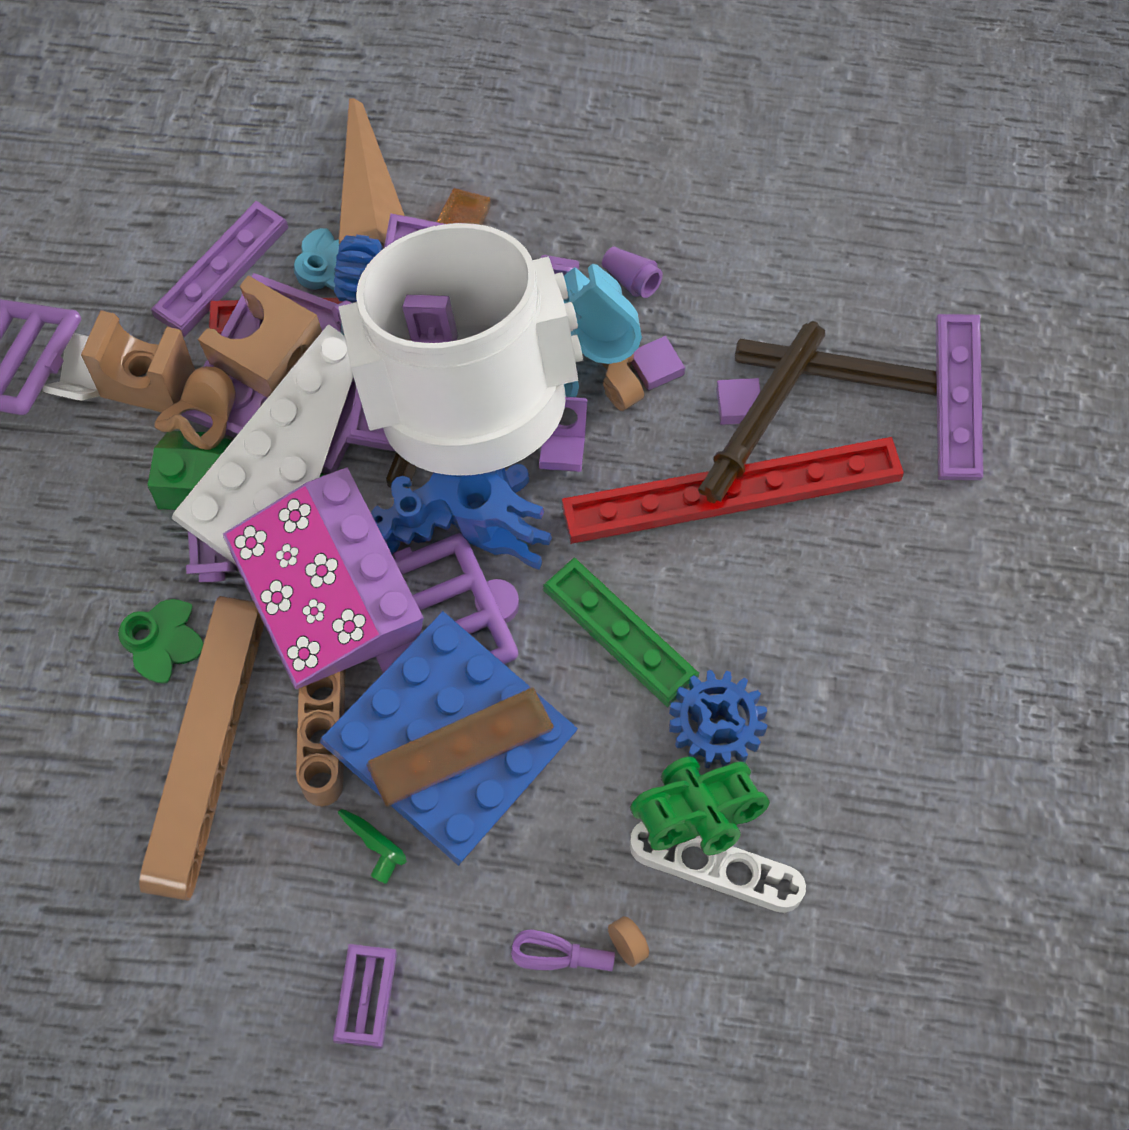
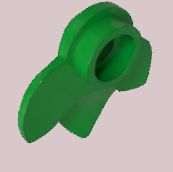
M176 599L164 600L149 612H133L123 620L119 627V640L122 646L133 654L134 667L141 676L152 682L165 684L170 681L173 663L184 664L200 657L204 643L199 634L185 625L192 614V604ZM140 630H149V635L142 640L135 639V635Z

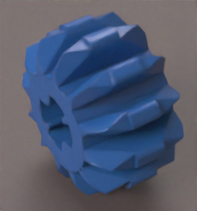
M358 234L356 236L346 235L339 244L336 266L334 268V292L339 301L357 302L356 293L360 277L370 261L383 250L379 239H372L369 236Z

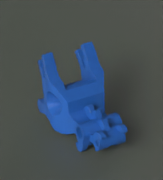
M515 464L507 471H505V468L476 475H446L434 472L425 485L414 491L411 488H405L412 485L410 478L400 476L392 482L391 486L394 498L393 506L384 510L377 505L371 511V515L391 554L398 550L401 541L406 544H410L411 541L417 543L430 541L434 532V526L448 530L451 524H454L470 544L494 555L509 554L515 556L524 564L540 570L542 565L541 556L531 553L528 545L520 540L531 545L536 543L549 545L552 539L551 533L532 527L522 519L525 517L542 519L544 514L542 506L528 502L516 494L529 483L528 469L522 464Z

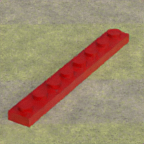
M888 437L744 464V474L741 477L735 478L721 502L717 500L715 503L707 501L705 495L700 494L698 491L709 471L563 498L562 510L570 544L899 482L902 480L904 472L893 438Z

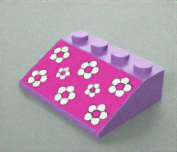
M348 467L306 482L223 533L228 549L295 690L410 643L421 634L424 617Z

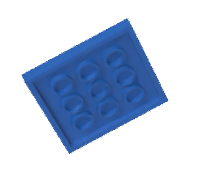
M442 611L321 737L320 743L459 866L569 741L578 728Z

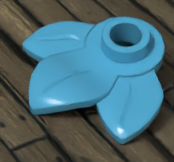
M320 228L312 231L303 239L302 253L295 259L293 269L298 282L305 288L316 290L327 286L334 290V268L336 266V255L339 251V239L335 240L329 229Z

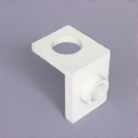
M73 334L64 350V362L62 363L60 381L44 385L42 392L80 401L100 396L81 356L89 336Z

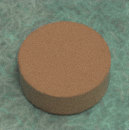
M623 916L608 925L610 938L616 950L628 965L634 967L649 957L648 944L638 926L630 918Z

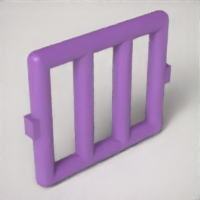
M0 299V340L13 318L26 320L0 364V412L25 415L31 409L50 374H57L64 362L61 355L81 322V316L75 310ZM45 323L57 324L58 327L18 396L3 395Z
M462 534L452 535L413 552L408 547L394 553V560L402 575L455 553L464 574L412 595L418 608L421 611L472 590L481 610L455 622L469 634L488 627L498 647L490 652L503 664L509 663L518 657V648L471 546ZM412 642L376 656L382 673L389 668Z

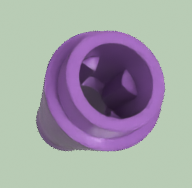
M615 246L611 247L602 259V267L607 269L634 297H650L661 283L662 271L653 260Z

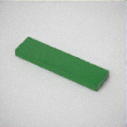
M575 557L543 585V591L667 708L677 699L676 693L679 687L688 689L690 677L694 675L699 678V672Z

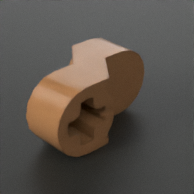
M634 354L621 362L602 363L607 370L606 378L603 380L605 395L620 411L628 409L644 398L642 386L630 369L631 362L634 360Z

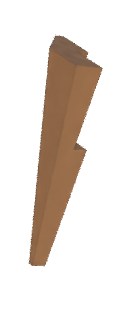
M349 98L339 244L346 235L356 236L358 234L369 236L372 239H379L384 249L390 214L405 215L364 105L354 98Z

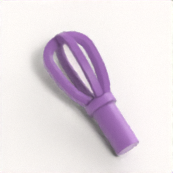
M524 930L518 933L513 940L511 952L512 959L518 966L533 970H555L567 966L569 968H577L579 966L612 971L615 952L580 947V944H571L561 937L537 930ZM532 943L560 950L566 953L567 956H529L520 951V945Z

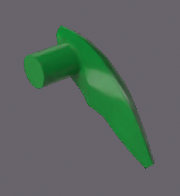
M340 809L338 811L340 817L362 838L366 847L381 855L370 876L387 884L396 865H403L407 862L402 849L363 818L347 810Z

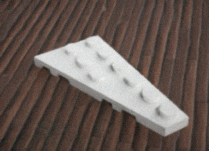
M329 324L325 327L172 515L174 521L235 565L236 563L223 538V533L306 482L320 477L353 379L345 336Z

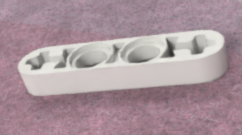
M642 821L635 826L631 833V854L636 861L651 868L776 912L786 913L793 911L799 906L805 895L806 884L804 877L796 869L732 846L720 854L707 855L708 863L702 869L694 870L685 866L681 855L688 847L695 846L701 848L700 842L702 840L700 836L678 844L675 849L673 862L666 860L669 850L658 851L653 849L652 853L643 850L644 842L638 839L639 837L647 838L649 833ZM734 862H743L748 865L752 872L751 881L742 886L731 883L726 875L727 866ZM761 870L769 872L765 881L771 884L779 885L782 879L789 880V889L796 892V895L788 894L785 900L777 898L778 890L764 884L761 893L754 891L760 880Z

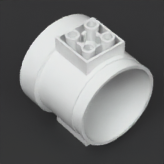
M468 223L443 224L421 229L399 238L381 250L370 261L360 277L356 293L357 302L339 306L350 366L369 430L383 428L390 445L402 458L419 468L446 475H476L496 471L515 464L541 447L553 434L562 418L565 407L564 384L578 381L576 362L583 361L577 334L571 336V331L578 329L574 306L572 302H563V300L568 299L565 279L562 272L554 274L549 256L532 260L526 248L509 234L492 227ZM406 295L449 296L458 332L457 340L443 343L410 341L411 338L402 307Z

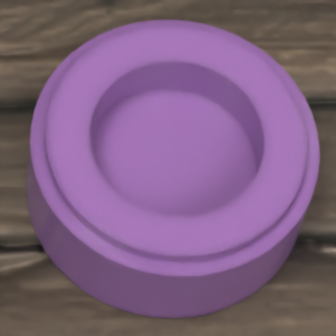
M501 579L487 581L505 622H510L516 616L519 609V598L515 587ZM475 598L476 611L478 612L481 609Z

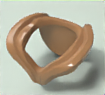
M205 366L197 368L187 379L181 400L165 409L158 416L154 423L155 429L162 432H171L179 429L186 440L200 449L209 450L216 447L225 436L227 421L235 401L236 391L232 380L223 370L217 367ZM189 410L200 411L211 417L213 425L200 437L188 420L180 414Z

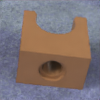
M248 275L240 285V289L253 317L263 320L260 328L252 335L242 339H230L222 336L215 329L206 328L198 341L209 364L223 370L226 374L268 398L321 334L322 329L315 313Z
M102 310L99 312L81 353L100 397L158 412H163L181 400L185 383L195 370L181 330L166 327L159 345L150 344L127 333L119 324V318L114 313ZM147 373L146 376L139 377L140 375Z

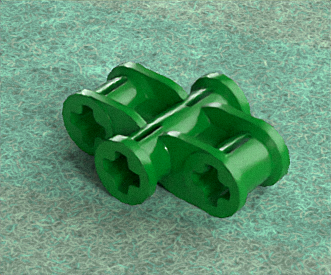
M689 756L680 758L668 765L661 775V781L664 786L651 788L637 796L630 806V811L636 819H641L649 833L648 843L652 849L658 851L665 850L700 836L702 851L706 855L712 856L731 848L741 836V832L736 825L750 822L762 815L767 810L770 800L764 792L757 790L750 778L751 770L745 762H734L701 776L699 773V762L695 757Z

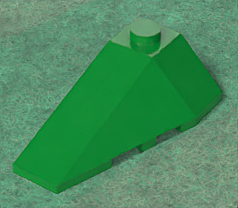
M181 431L167 432L154 447L148 480V488L157 508L176 510L230 445L232 440L223 438L216 447L205 450L192 445L185 439ZM196 432V433L201 437V436H202L203 434H205L206 432Z

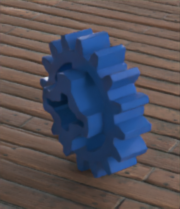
M708 670L705 682H701L693 675L689 681L690 691L679 687L676 693V698L679 702H672L669 714L676 718L670 720L669 732L680 733L676 738V748H683L688 745L690 747L688 757L697 758L699 755L705 757L704 766L708 769L711 767L714 759L720 760L722 767L730 764L731 757H735L739 762H746L748 756L746 748L757 752L761 743L758 737L765 736L767 724L760 721L766 717L767 707L755 706L759 701L761 693L759 690L747 693L745 691L748 682L746 678L741 679L737 684L731 682L732 676L730 671L725 672L722 680H717L713 671ZM740 705L745 711L748 726L745 725L746 720L739 716L738 707ZM688 713L691 714V719L697 722L698 731L696 734L690 727ZM719 715L725 718V720L721 719L718 721L717 724L710 721L711 718L716 719ZM727 743V745H713V744Z

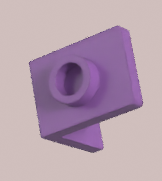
M565 397V407L575 411L577 420L568 426L558 424L553 434L541 446L539 468L581 472L585 444L587 399Z

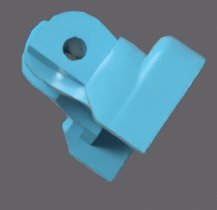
M591 264L588 267L590 280L574 267L564 275L568 299L563 300V302L573 303L578 329L571 331V336L577 334L582 354L595 362L605 364L621 362L632 356L639 348L642 338L636 309L622 295V290L617 280L596 264ZM578 381L564 384L565 397L577 396L579 389Z

